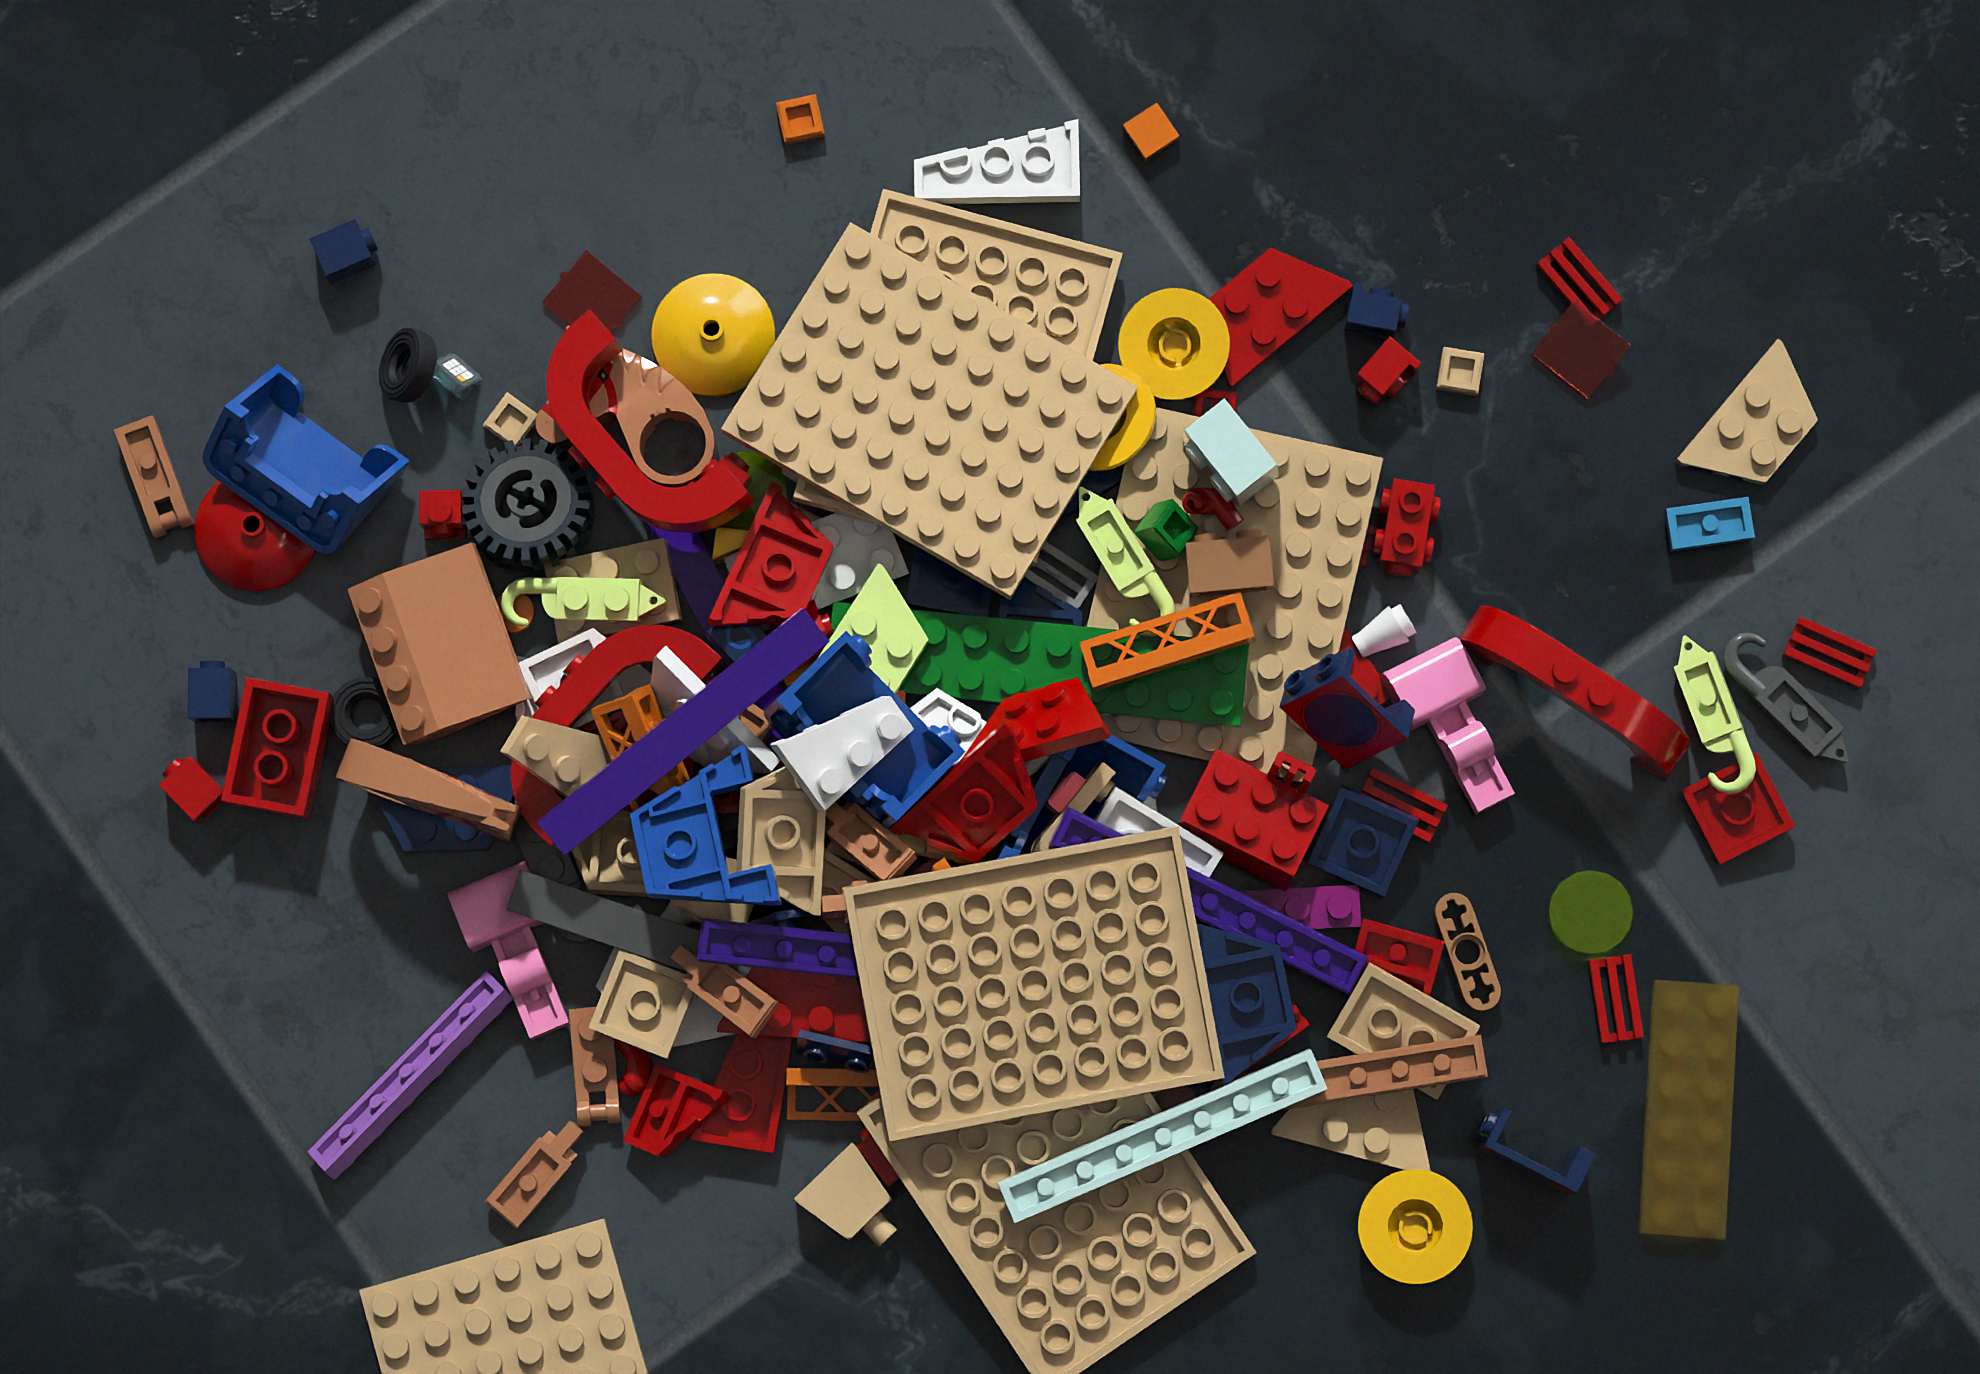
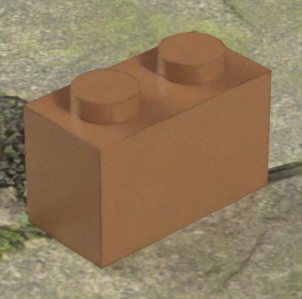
M1261 530L1237 531L1236 538L1222 540L1219 539L1218 533L1199 534L1194 536V542L1186 543L1191 598L1234 594L1237 592L1248 593L1275 590L1270 535L1261 536Z

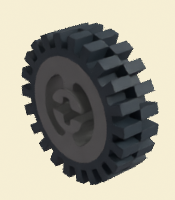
M522 438V446L515 447L513 440L505 442L506 450L500 453L496 447L489 450L490 459L485 462L480 458L475 463L476 474L469 472L466 478L468 489L463 488L462 499L464 501L462 513L466 526L474 543L479 550H483L485 557L491 561L496 559L499 566L508 569L511 564L515 566L517 572H526V566H533L534 571L539 572L544 571L543 564L551 562L554 568L561 564L559 557L566 554L568 558H571L576 553L574 549L576 543L583 546L587 540L586 529L590 531L592 529L593 519L591 514H595V504L588 478L571 455L567 456L565 449L559 445H556L555 449H553L549 441L540 439L539 445H533L531 438ZM512 489L516 498L508 494ZM553 492L557 495L556 506L551 516L544 522L541 513L547 516L550 514L549 505L545 497L548 493ZM507 495V504L511 515L508 518L500 517V508L503 499ZM533 501H535L537 508L531 505ZM520 503L526 505L524 510L521 508Z

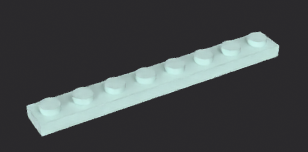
M1307 1049L999 1181L997 1184L1013 1222L1017 1223L1328 1088L1312 1050Z

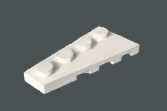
M1078 119L1064 122V126L1049 130L1040 128L1028 131V135L1009 140L1000 138L988 141V145L969 150L964 147L914 160L915 197L939 204L1080 202Z

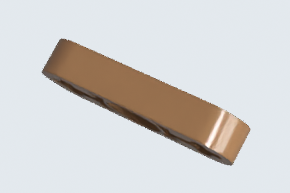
M1459 893L1446 894L1438 900L1434 907V919L1441 939L1445 941L1444 948L1461 997L1470 1009L1479 1012L1487 1011L1498 1003L1501 996V987L1471 902L1464 895ZM1448 901H1453L1455 907L1463 906L1465 913L1459 916L1461 927L1463 929L1467 925H1471L1473 933H1462L1453 940L1449 939L1447 932H1455L1456 928L1451 918L1444 919L1442 916V912L1448 908ZM1463 940L1474 942L1479 949V957L1472 964L1461 963L1455 955L1457 944ZM1482 964L1485 965L1487 973L1478 974L1481 984L1483 986L1490 985L1492 988V993L1487 995L1488 1003L1482 1004L1479 998H1471L1470 991L1475 989L1474 979L1470 976L1464 980L1461 973L1473 971Z

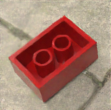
M246 677L221 801L228 806L311 821L330 728L329 718L334 697L329 692Z
M1215 749L1178 825L1224 853L1221 857L1222 860L1286 891L1329 805L1306 793L1303 794L1297 791L1296 788L1289 787L1283 784L1282 781L1276 778L1273 779L1267 776L1266 773Z

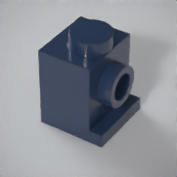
M1354 282L1344 330L1393 338L1397 327L1405 328L1409 304L1402 303L1401 298L1393 297L1394 292L1390 290L1370 288L1369 292L1361 291L1363 283Z

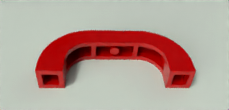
M590 309L586 311L561 336L552 353L547 371L546 387L550 409L558 426L573 444L567 451L583 470L591 465L599 475L594 480L595 484L609 500L617 496L634 515L654 527L670 532L694 533L716 528L734 519L748 508L754 500L722 461L701 479L688 486L670 488L658 485L641 472L593 416L589 405V391L592 381L600 369L623 349Z
M1482 605L1458 638L1469 653L1487 665L1491 666L1493 662L1517 671L1609 731L1632 751L1631 760L1663 781L1669 778L1691 744L1685 732L1649 701L1559 641L1514 615L1495 607Z
M641 625L627 628L606 638L585 658L581 654L577 655L563 671L567 678L557 689L552 685L549 686L534 704L539 709L531 718L572 728L624 671L638 664L653 663L654 657L665 646L703 683L725 659L701 639L678 628L664 625ZM512 760L511 782L515 800L520 807L519 810L530 827L550 846H556L538 825L537 821L565 798Z

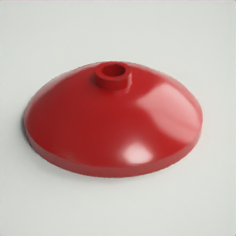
M220 481L207 492L198 508L195 518L194 535L199 555L206 567L218 579L236 589L264 592L280 588L296 579L310 564L316 552ZM252 518L259 519L260 526L258 530L248 532L246 530V523Z

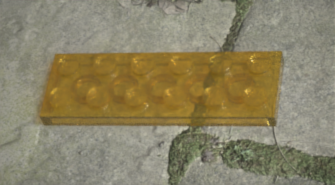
M1653 980L1639 1233L1710 1239L1726 1238L1739 986Z

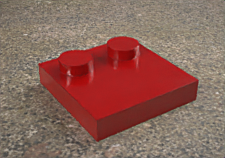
M1757 752L1753 753L1756 765L1755 776L1745 790L1735 794L1719 792L1712 787L1708 777L1681 790L1720 865L1795 828ZM1738 762L1714 774L1722 782H1734L1740 775V767Z

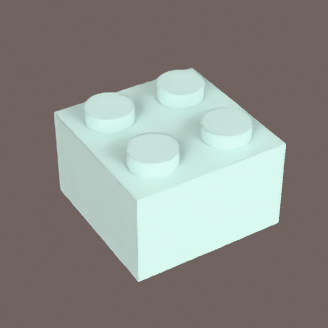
M1225 398L1185 429L1188 441L1184 444L1186 447L1185 451L1200 470L1206 466L1213 473L1210 477L1212 485L1226 502L1233 498L1238 506H1241L1279 476L1276 462Z

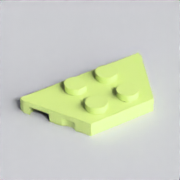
M877 564L819 657L845 631L851 636L857 635L872 650V653L869 655L872 665L869 668L895 694L898 692L929 643V639L883 565Z

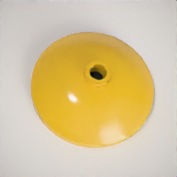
M702 274L689 278L675 286L658 306L651 330L652 347L659 366L679 380L691 393L707 397L726 396L746 388L774 345L776 335L772 313L763 297L748 283L724 274ZM709 323H715L720 327L719 332L714 336H708L704 333V328Z

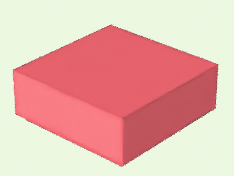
M1075 771L1068 772L1051 792L1044 806L1054 814H1060L1086 780Z

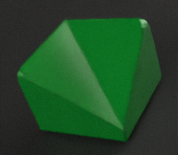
M1172 498L1154 504L1133 533L1159 561H1165L1179 557L1186 547V543L1191 540L1199 527Z

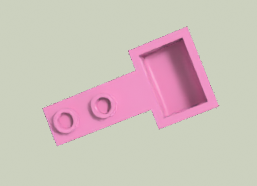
M1457 637L1380 675L1393 704L1405 699L1415 709L1410 731L1427 723L1476 815L1511 798L1515 794L1494 755L1495 748L1487 730L1481 722L1475 720L1467 705L1468 702L1480 697L1486 690V686L1465 646Z
M526 860L447 894L469 949L474 953L492 945L501 973L511 996L514 998L528 1036L531 1040H534L570 1025V1021L532 931V928L543 924V922L506 910L519 870L531 873Z

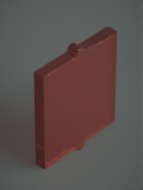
M586 250L568 272L560 274L561 280L542 302L570 326L590 309L608 331L612 333L617 326L622 327L624 325L623 319L642 296Z
M1574 300L1556 323L1549 324L1550 331L1531 354L1589 399L1605 377L1614 374V366L1630 348L1631 344Z

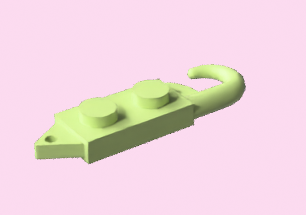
M1079 487V518L1076 519V522L1118 591L1128 598H1139L1150 594L1160 610V617L1174 613L1176 608L1173 598L1112 498L1106 500L1083 487ZM1085 494L1090 495L1088 501L1083 500ZM1130 619L1129 621L1130 626L1139 624L1136 619ZM1170 624L1156 629L1164 633ZM1149 631L1140 633L1143 636H1157Z
M525 577L516 579L507 586L501 599L502 612L507 620L516 626L522 627L528 625V620L519 617L513 609L514 600L521 594H541L542 604L546 613L554 619L567 621L641 622V617L667 603V600L643 586V581L640 579ZM656 597L657 603L653 605L651 601Z
M1684 635L1679 662L1677 666H1674V670L1701 741L1709 751L1714 753L1734 751L1740 767V775L1734 782H1722L1714 773L1708 774V780L1712 787L1719 792L1725 794L1739 793L1745 790L1754 779L1756 772L1754 756L1716 655L1713 651L1708 653ZM1692 644V649L1686 650V646Z

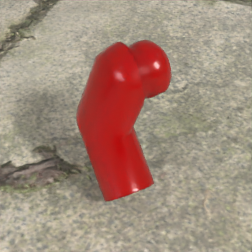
M1196 487L1190 489L1183 496L1182 506L1187 513L1215 515L1227 532L1244 520L1232 502H1226L1215 488Z
M617 1040L614 1044L627 1060L624 1077L619 1079L618 1087L622 1094L633 1097L637 1093L644 1091L651 1074L652 1060L645 1050Z

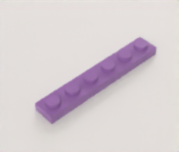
M486 970L307 1152L322 1170L335 1180L345 1169L353 1164L355 1159L376 1138L381 1136L394 1119L404 1109L409 1107L415 1098L435 1078L442 1074L444 1069L458 1054L468 1047L474 1038L495 1017L502 1013L504 1008L514 998Z

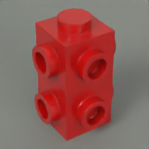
M1394 478L1390 489H1382L1379 513L1386 514L1384 530L1376 529L1372 553L1379 554L1378 566L1387 567V574L1411 577V572L1419 573L1423 562L1430 563L1434 538L1427 537L1429 521L1437 522L1441 498L1433 497L1435 485Z

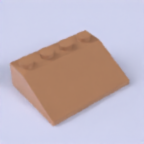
M469 543L393 569L347 589L403 745L430 743L532 699L475 543Z

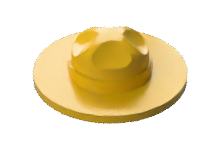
M1182 288L1162 289L1142 298L1126 315L1119 333V356L1122 366L1140 375L1150 387L1154 397L1166 400L1187 399L1207 390L1222 374L1230 353L1229 330L1218 308L1204 296Z
M1100 364L1107 370L1134 384L1138 389L1091 466L1090 471L1113 469L1131 460L1145 446L1155 425L1156 404L1150 387L1140 375L1121 365Z
M1408 1169L1385 1177L1370 1190L1359 1213L1358 1234L1365 1255L1381 1273L1402 1283L1425 1284L1445 1277L1461 1263L1472 1239V1216L1465 1197L1451 1181L1427 1170Z

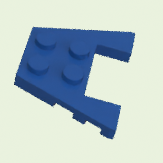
M745 745L735 748L727 758L715 765L711 763L700 770L699 775L680 787H672L630 814L646 894L649 898L768 906L782 904L775 871L771 864L729 874L713 797L739 790L741 787L755 781L749 752Z

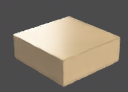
M1443 347L1436 390L1477 396L1485 353Z
M507 392L484 422L483 427L503 442L513 440L515 447L522 446V438H528L536 427L537 413Z

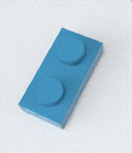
M1749 497L1666 508L1664 510L1670 552L1749 541L1755 538Z

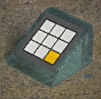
M449 353L437 359L433 377L460 401H464L481 382V376L454 353Z

